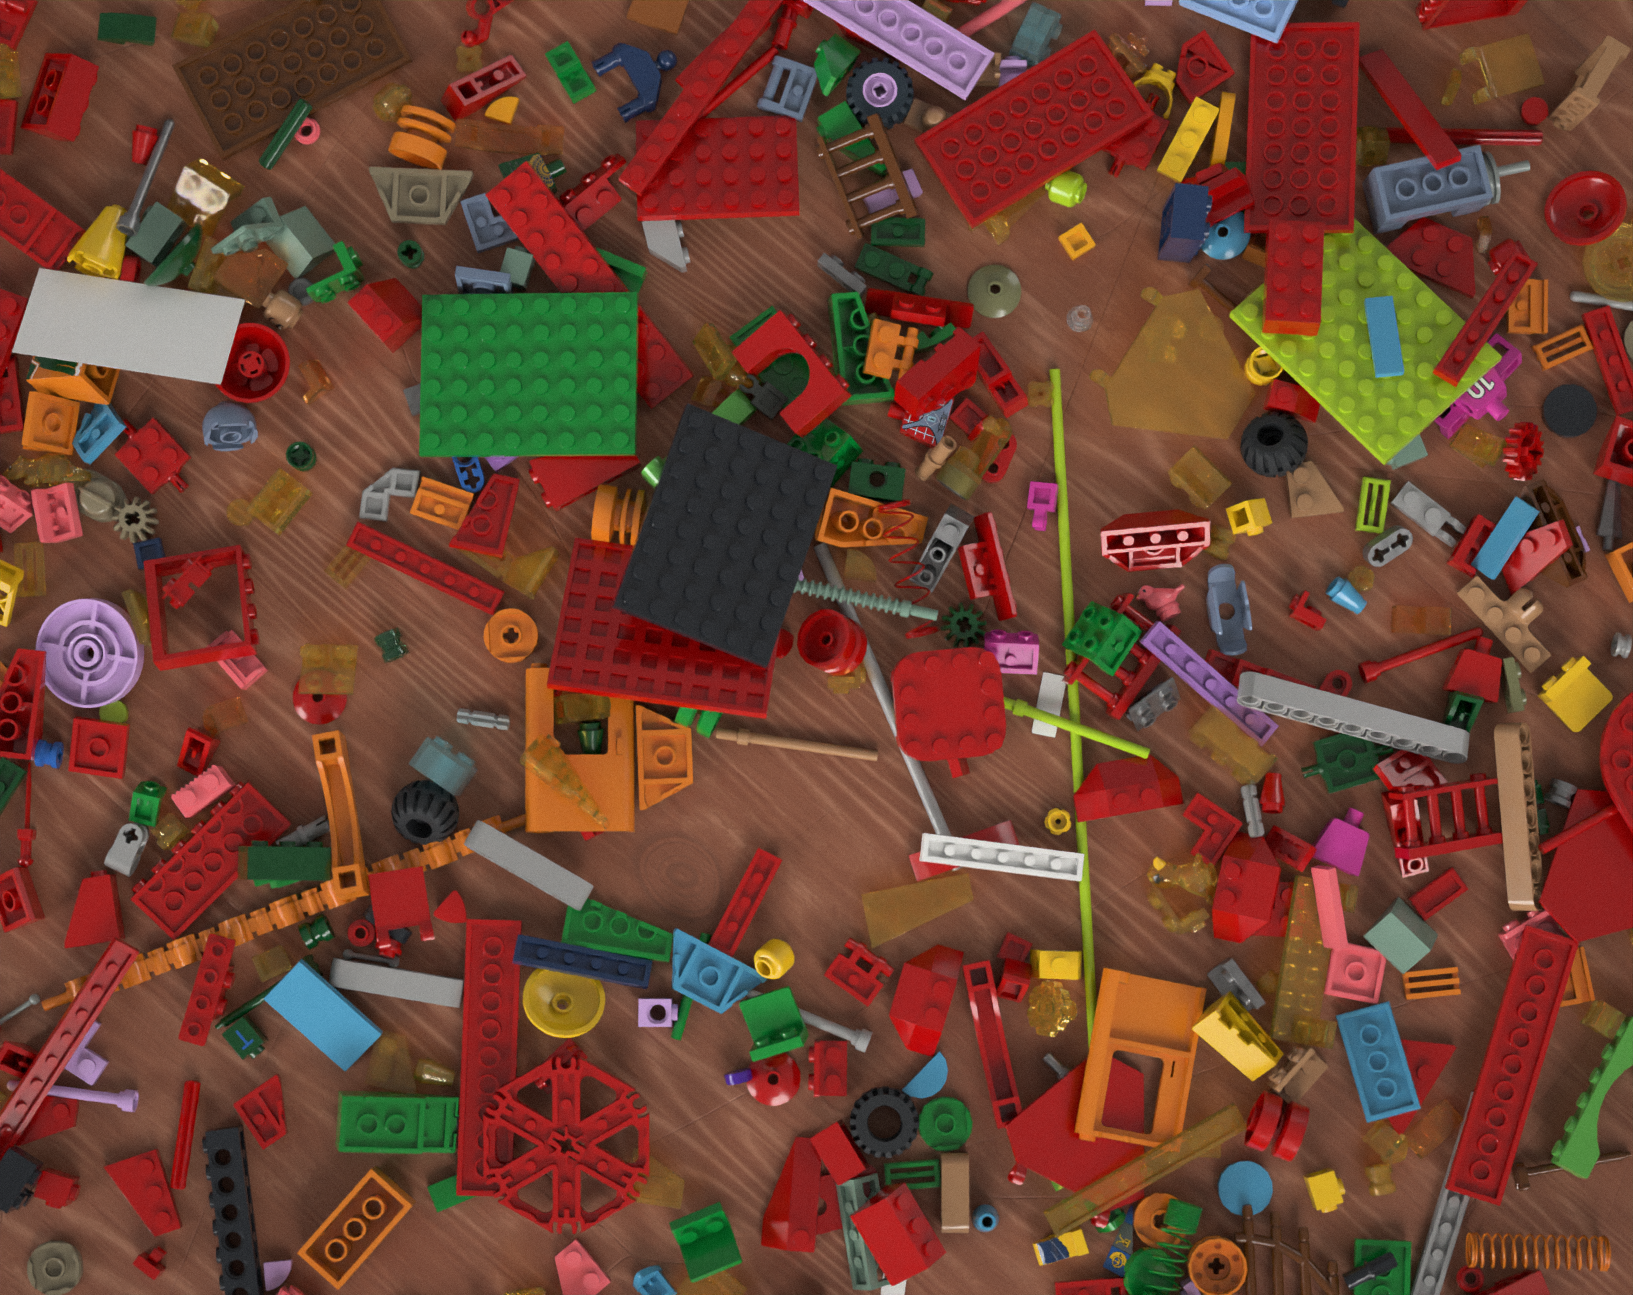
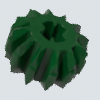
M962 602L959 603L958 613L950 606L948 611L953 618L948 615L942 616L943 621L950 623L940 627L941 631L950 630V633L944 639L948 641L954 636L956 639L953 647L955 648L959 645L960 640H963L964 648L969 647V638L973 644L977 645L979 641L974 634L979 636L985 635V631L977 627L985 626L987 622L986 620L977 621V618L983 612L979 610L973 615L971 613L974 609L973 604H970L967 611H964V604ZM963 619L968 620L967 625L971 627L970 631L966 629L964 633L960 632V626L956 624L958 620L960 622Z

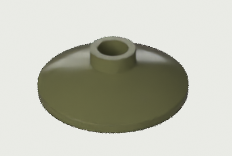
M988 265L979 269L970 279L968 298L970 303L974 304V309L979 314L988 318H1001L1010 314L1017 307L1021 298V285L1017 276L1010 269L1001 265ZM997 285L1000 288V292L993 294L990 291V287Z

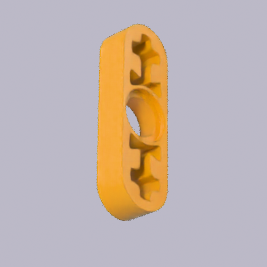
M1221 92L1218 104L1220 110L1216 117L1209 167L1217 163L1225 165L1235 93Z

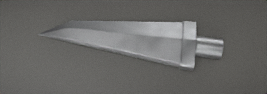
M1607 479L1596 535L1603 537L1602 550L1613 551L1614 538L1622 539L1621 483Z

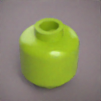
M1068 170L1045 184V189L1048 190V197L1052 202L1071 208L1083 201L1087 191V184L1084 183L1082 175Z

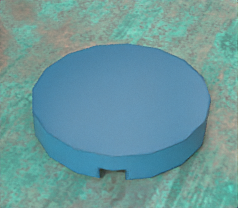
M1249 1160L1229 1164L1221 1172L1217 1182L1218 1195L1222 1204L1232 1213L1242 1216L1244 1204H1251L1253 1215L1263 1211L1269 1204L1273 1194L1272 1180L1268 1172L1259 1164Z

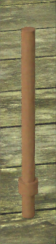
M717 728L716 731L717 739L737 741V744L740 745L752 743L877 761L878 750L752 733L750 729L739 728L738 731Z

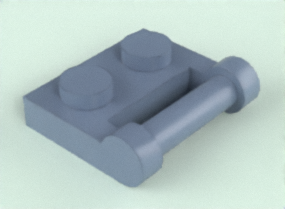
M774 56L772 61L773 69L763 97L758 100L757 107L761 110L795 118L796 121L802 122L818 79L815 68L780 56ZM783 70H789L791 72L780 103L773 102Z

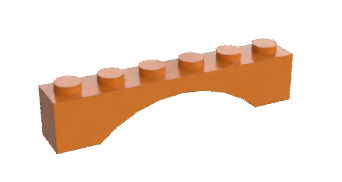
M339 730L312 735L315 760L323 787L329 819L335 894L342 900L370 895L346 736Z

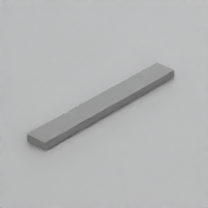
M1472 1091L1413 1278L1410 1295H1440L1470 1196L1447 1190L1445 1186L1474 1093Z

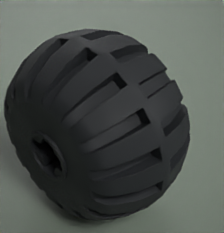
M1274 411L1272 414L1270 412L1263 413L1262 417H1255L1250 421L1251 424L1249 423L1244 429L1240 444L1241 455L1247 466L1261 476L1275 478L1276 475L1279 477L1286 476V472L1290 471L1292 473L1305 459L1308 447L1307 433L1301 423L1287 413Z
M417 780L404 786L395 796L391 810L392 821L398 833L415 844L427 845L435 841L441 842L447 839L456 829L459 821V806L453 793L445 786H440V783L434 781L431 783L430 780Z

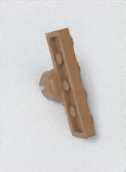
M1477 574L1457 592L1459 597L1530 673L1552 656L1548 649L1528 628L1529 624L1543 612V605L1538 598H1535L1526 607L1523 606L1533 597V593L1529 589L1522 587L1508 599L1502 600Z

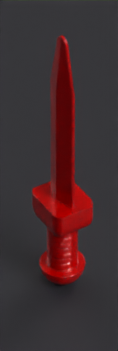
M31 762L28 763L24 829H17V838L21 840L20 859H17L22 867H29L33 864L34 859H31L32 841L36 839V830L30 829Z

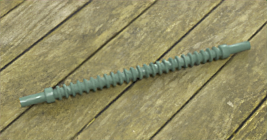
M799 577L793 592L796 593L798 590L801 591L802 595L804 592H807L808 596L816 594V598L822 595L824 600L827 597H830L831 601L839 599V603L845 600L847 605L853 602L854 606L861 604L862 608L868 605L870 610L876 607L877 611L884 609L885 613L890 610L893 615L898 612L900 616L907 618L909 615L936 621L939 611L912 605V602L908 600L899 602V599L896 598L893 601L890 596L884 599L883 595L876 597L875 593L870 596L867 591L864 594H861L860 590L853 592L852 588L847 591L844 586L841 589H838L837 585L830 587L829 583L824 586L821 581L818 584H815L814 580L807 582L806 578L801 581Z

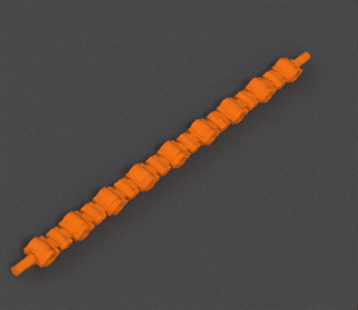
M525 814L502 822L500 815H497L482 822L507 835L508 831L525 825ZM467 828L454 833L456 838L454 840H451L449 836L441 842L435 841L422 845L423 852H420L419 848L403 853L405 859L401 860L399 854L373 863L371 864L373 871L369 872L368 867L366 868L367 880L368 874L423 866V872L427 871L425 865L430 864L431 870L459 860L458 852H461L462 857L474 853L473 850L464 845L471 830ZM331 879L320 884L322 889L320 892L315 887L302 892V899H298L297 894H293L270 903L271 911L267 912L266 907L249 913L250 919H247L246 914H242L218 924L220 931L216 932L215 927L199 932V939H196L194 933L166 944L168 947L166 952L164 947L148 952V959H145L144 954L141 953L136 957L119 984L122 983L124 989L153 979L150 973L152 971L157 976L172 970L170 964L174 963L175 969H179L202 960L203 955L201 952H204L208 936L211 933L236 940V947L255 939L253 935L255 931L258 936L274 930L273 924H276L279 930L305 920L304 912H308L309 916L324 911L325 904L331 910L357 898L342 900L337 897L334 880ZM90 974L64 983L66 992L43 1000V1009L48 1011L72 1002ZM119 985L114 992L121 990Z

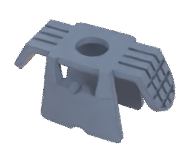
M1219 564L1212 567L1208 571L1207 576L1209 591L1205 601L1211 631L1216 633L1220 652L1225 655H1239L1247 650L1243 628L1249 631L1252 630L1245 581H1241L1236 590L1234 567L1230 564ZM1222 603H1229L1234 608V615L1229 620L1220 618L1218 607Z

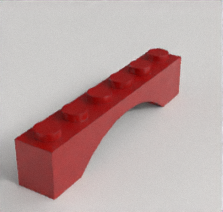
M986 959L962 964L961 967L995 1125L997 1129L1005 1128V1124L1019 1114L1022 1108L1006 1044L990 960Z

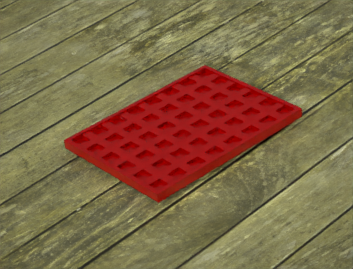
M583 538L574 539L547 679L548 689L763 719L767 718L780 632L768 666L763 668L612 608L634 546Z

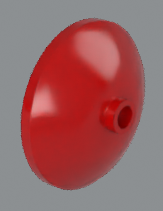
M1600 171L1578 172L1566 177L1553 188L1545 204V220L1552 234L1564 243L1577 246L1595 244L1611 236L1622 224L1627 212V197L1622 185L1611 175ZM1590 214L1593 215V217H1591V218H1589V219H1585L1586 216H1588V215H1590Z

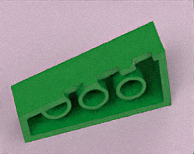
M859 292L831 294L827 299L834 371L836 376L840 373L850 385L847 390L852 395L841 406L891 402L894 399L895 392L893 387H891L889 379L862 373L871 329Z

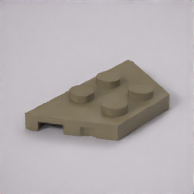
M369 167V172L392 223L446 225L474 175L473 171Z

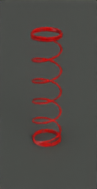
M904 499L878 505L876 508H878L877 512L883 514H905L911 516L909 520L886 531L883 537L917 541L913 546L890 557L888 560L890 563L922 565L920 570L894 584L896 588L924 589L928 591L927 594L913 601V605L927 597L930 589L922 586H900L897 584L920 573L925 568V565L920 562L892 561V559L916 547L919 544V540L907 536H886V534L904 526L914 518V515L908 512L885 511L911 504L910 499ZM929 620L906 632L905 638L911 639L937 633L939 629L937 626L922 628L933 621Z

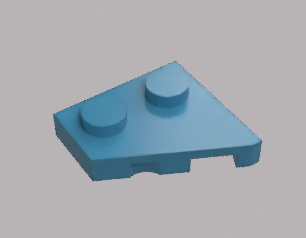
M95 403L91 414L85 413L81 422V428L77 431L72 445L81 459L91 464L126 428V425L111 403L108 405Z

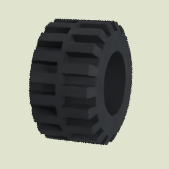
M888 1086L875 1087L868 1092H864L854 1103L850 1114L851 1133L857 1145L867 1154L870 1153L878 1158H892L893 1155H900L905 1149H909L913 1140L916 1139L919 1128L918 1113L910 1098L900 1090L889 1088ZM879 1106L894 1108L901 1119L898 1132L889 1138L875 1136L868 1127L870 1113Z

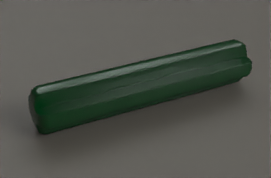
M304 99L297 101L259 158L258 162L264 168L273 169L311 112L313 106Z

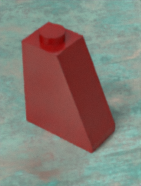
M107 870L90 872L91 878L82 879L64 942L65 949L110 942L114 937L120 940L126 939L116 874L107 875Z

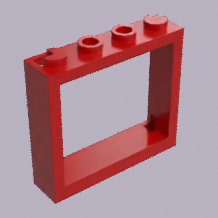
M1421 0L1415 11L1416 17H1418L1419 22L1422 24V30L1516 15L1528 0Z
M241 545L144 561L152 656L154 664L160 671L257 654L256 645L260 644L258 629L254 628L253 621L257 619V609L255 603L251 602V594L255 593L253 580L249 578L248 570L252 569L250 554H246ZM199 555L202 557L198 562L202 565L204 562H207L213 568L237 564L245 641L169 654L165 604L162 599L164 595L162 576L184 573L180 568L190 557L196 560Z

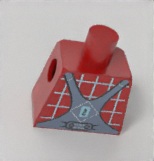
M954 399L944 401L931 412L925 413L916 419L897 402L892 401L887 417L902 421L900 434L931 449L944 436Z

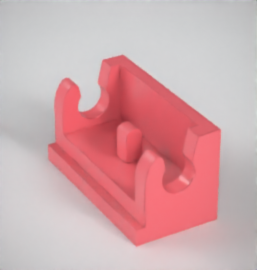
M233 630L225 631L207 647L242 642V640ZM255 655L217 661L234 682L244 690H247L268 671Z

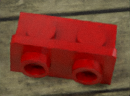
M814 1040V1046H809V1063H814V1074L808 1075V1090H814V1097L847 1096V1040Z

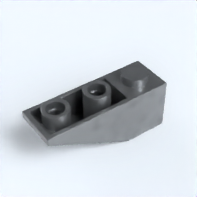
M950 504L919 560L920 563L925 565V568L917 575L909 578V580L919 586L930 589L932 593L975 516ZM917 564L913 573L920 570L922 565Z

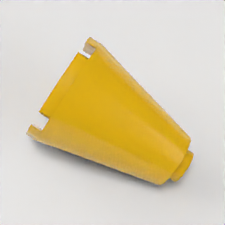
M116 204L106 206L69 252L67 261L70 263L73 260L76 263L74 268L85 275L119 280L128 235L120 232L116 226L120 216L128 211Z

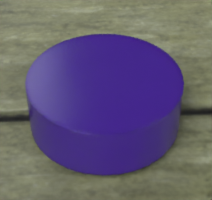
M751 1068L734 1070L724 1074L726 1084L728 1085L748 1082L753 1078Z

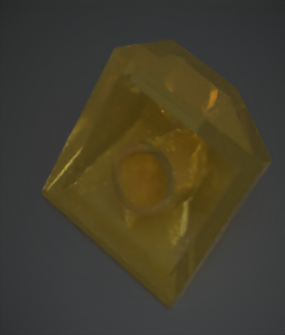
M550 546L517 557L514 562L509 561L502 572L504 576L502 581L533 600L561 554L557 549Z

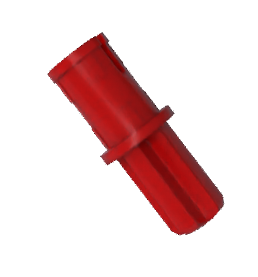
M784 5L781 17L777 18L778 26L771 42L775 48L780 50L788 49L793 29L797 28L798 11L790 6Z

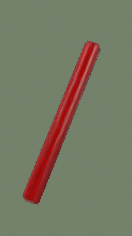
M1386 127L1382 132L1384 143L1416 144L1405 128ZM1442 128L1453 144L1539 146L1543 141V132L1541 130Z

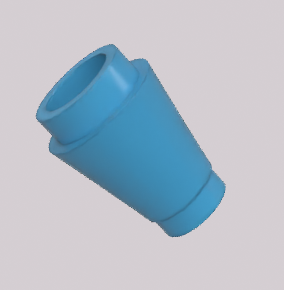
M1340 576L1336 577L1329 584L1325 592L1329 596V600L1356 614H1359L1367 604V601L1363 599L1346 578L1342 579Z
M983 1204L973 1211L972 1223L979 1231L989 1232L998 1225L999 1214L993 1206ZM986 1216L992 1218L991 1224L987 1226L982 1223V1219Z

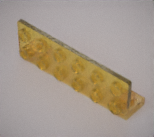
M1295 876L1269 1037L1276 1040L1333 1049L1337 1022L1320 1019L1331 948L1323 946L1313 878ZM1338 883L1343 911L1355 913L1359 886Z

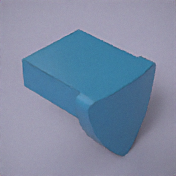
M659 1265L649 1266L638 1271L633 1280V1287L642 1295H676L678 1293L662 1274L663 1269Z

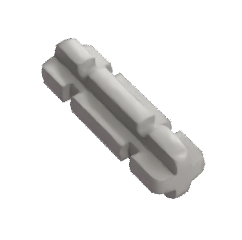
M460 708L457 712L458 723H471V725L494 728L495 726L501 730H508L510 726V717L508 715L499 714V716H496L495 713L476 710L470 712L469 709Z
M1248 784L1241 788V796L1245 799L1243 806L1246 822L1249 824L1248 833L1252 838L1261 837L1264 834L1263 823H1260L1262 817L1259 801L1256 798L1257 790L1254 784Z

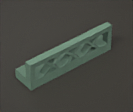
M878 1173L851 1178L841 1185L836 1184L853 1290H874L889 1285L890 1283L886 1276L884 1279L878 1280L877 1268L879 1265L850 1218L852 1213L880 1191ZM865 1182L870 1184L871 1192L868 1198L864 1195L862 1183Z

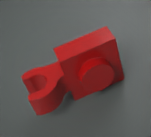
M1217 163L1195 173V177L1185 178L1181 183L1202 185L1229 171V169L1223 164Z

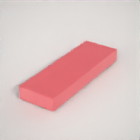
M1321 865L1311 867L1323 946L1338 950L1348 948L1336 867Z

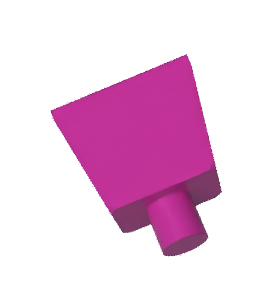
M1349 808L1343 821L1337 818H1330L1312 844L1317 849L1313 858L1336 867V869L1351 876H1359L1369 840V833L1358 828L1364 814Z

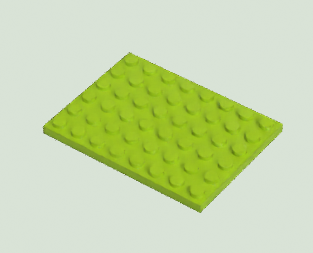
M1355 218L1354 233H1324L1321 324L1317 336L1262 333L1264 283L1232 310L1229 316L1383 465L1388 463L1502 358L1486 342L1457 387L1433 374L1432 372L1466 322ZM1393 296L1404 374L1376 378L1364 300L1365 298Z

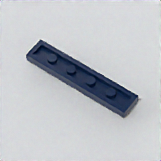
M520 934L517 936L512 961L514 964L642 989L648 988L652 960Z

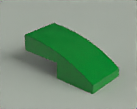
M568 41L545 53L547 60L573 104L596 92L594 84Z

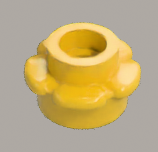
M1058 808L1050 810L1048 817H1045L1044 820L1045 827L1050 829V832L1054 835H1061L1062 832H1067L1071 827L1070 814L1066 810H1059ZM1056 819H1060V824H1056Z

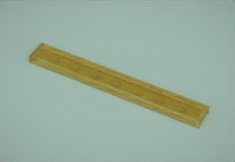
M1232 1103L1046 1209L1043 1213L1055 1236L1058 1238L1246 1130V1124L1237 1106Z

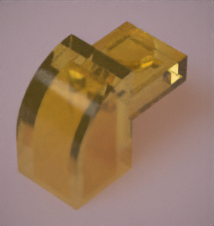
M584 693L554 697L555 725L606 719L610 717L611 701L606 696Z

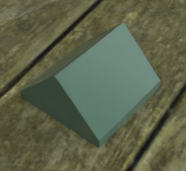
M306 206L280 216L283 227L275 232L274 238L265 241L294 279L302 278L335 252L333 247L334 241Z
M1397 897L1363 937L1396 969L1404 974L1432 950L1438 934L1401 898Z

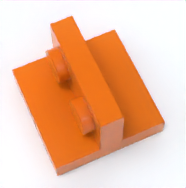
M29 392L21 444L23 449L72 455L74 447L72 442L76 434L80 402L40 392Z

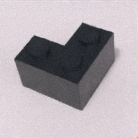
M17 1145L10 1147L0 1161V1210L6 1214L19 1210L22 1206L26 1207L30 1203L34 1195L32 1190L43 1173L40 1169L44 1163Z

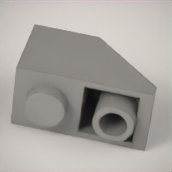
M681 221L642 222L649 253L682 273L687 272L686 264L691 262L687 247L681 248L679 238L684 237Z

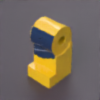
M1080 1226L1049 1235V1237L1032 1243L1039 1265H1046L1069 1257L1089 1253Z

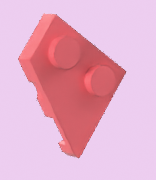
M577 1238L554 1257L563 1295H596L611 1282V1279Z

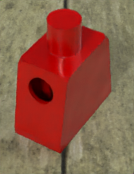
M1477 637L1474 650L1461 649L1447 675L1442 690L1448 692L1460 691L1484 697L1483 702L1489 704L1497 703L1502 659L1489 655L1493 640Z

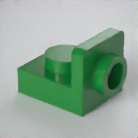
M141 781L133 791L129 821L155 827L159 820L161 802L167 792V787L160 786L154 781Z

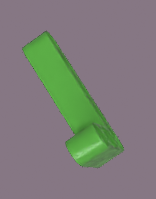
M737 389L712 414L742 426L756 412L757 408L750 403L751 400L740 389ZM660 456L655 457L641 472L644 480L653 489L656 487L666 457L663 460Z

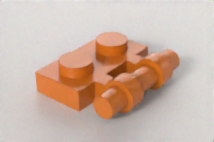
M874 319L872 321L862 373L889 379L893 369L899 371L898 379L914 366L912 360L914 350L918 349L919 344L917 339L918 329L909 327L907 336L903 337L899 336L901 325ZM897 346L904 348L902 360L894 359Z

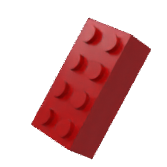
M1269 220L1266 232L1262 333L1317 336L1321 324L1325 222Z

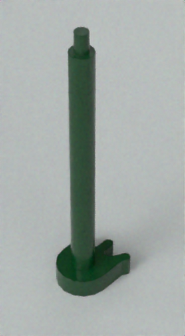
M312 954L302 958L320 976L324 975L318 969V963L313 961ZM278 982L220 1019L221 1022L216 1024L215 1028L218 1030L223 1026L227 1027L265 1002V996Z

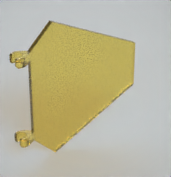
M1145 287L1140 296L1155 305V308L1111 377L1101 369H1093L1089 375L1092 381L1105 388L1111 424L1113 426L1228 439L1254 398L1255 392L1199 289L1162 296L1153 287Z

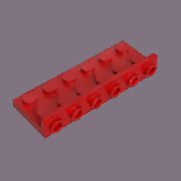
M250 780L244 784L241 781L238 782L229 792L232 796L225 803L220 800L210 810L212 816L206 822L201 819L190 830L193 835L186 842L181 839L170 850L173 855L167 861L162 858L151 869L154 874L147 881L144 878L140 879L131 889L134 894L130 900L173 940L238 878L239 846H251V841H268V846H270L292 824L252 785L253 783Z

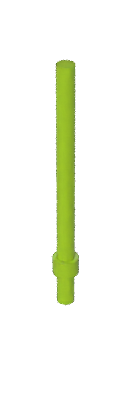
M1004 697V707L1013 711L1012 714L1020 717L1025 715L1142 758H1148L1150 748L1029 706L1028 702L1021 699L1015 701Z

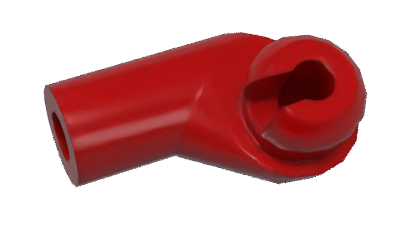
M493 16L487 19H479L476 29L463 31L461 34L462 43L466 47L474 48L487 41L491 31Z

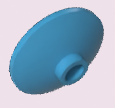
M1240 211L1211 226L1208 239H1205L1201 249L1210 257L1219 260L1231 259L1242 253L1247 247L1251 234L1244 233L1245 215ZM1221 227H1226L1228 229L1227 236L1220 237L1218 230Z

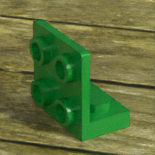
M827 418L805 437L802 438L795 434L787 443L789 446L837 465L830 488L835 485L852 465V461H855L863 452V449L851 435Z
M1091 601L1083 610L1082 615L1072 630L1069 631L1062 646L1091 660L1106 674L1113 676L1143 631L1124 615Z
M790 986L740 1001V1009L754 1042L749 1051L753 1062L804 1046L809 1034Z
M720 1202L669 1222L671 1231L680 1246L692 1283L742 1263L743 1260L729 1218Z

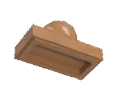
M915 98L904 125L925 133L953 114L946 112L940 106H932Z

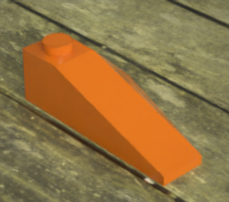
M834 488L829 489L815 529L816 541L840 548L917 543L916 540L883 537L886 531L911 518L910 515L879 513L876 507L883 503ZM899 508L885 510L908 512L914 515V518L909 523L886 534V536L914 537L919 540V544L922 543L928 517Z

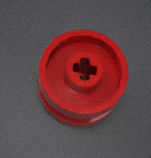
M821 609L810 614L802 623L797 636V647L800 656L807 664L833 676H839L854 671L861 664L867 652V637L865 630L858 622L832 609Z

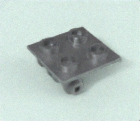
M1173 677L1165 683L1161 681L1151 689L1152 692H1147L1145 698L1141 696V701L1136 700L1128 707L1125 715L1130 721L1133 720L1137 731L1143 727L1151 726L1156 721V717L1164 711L1168 712L1176 707L1181 698Z

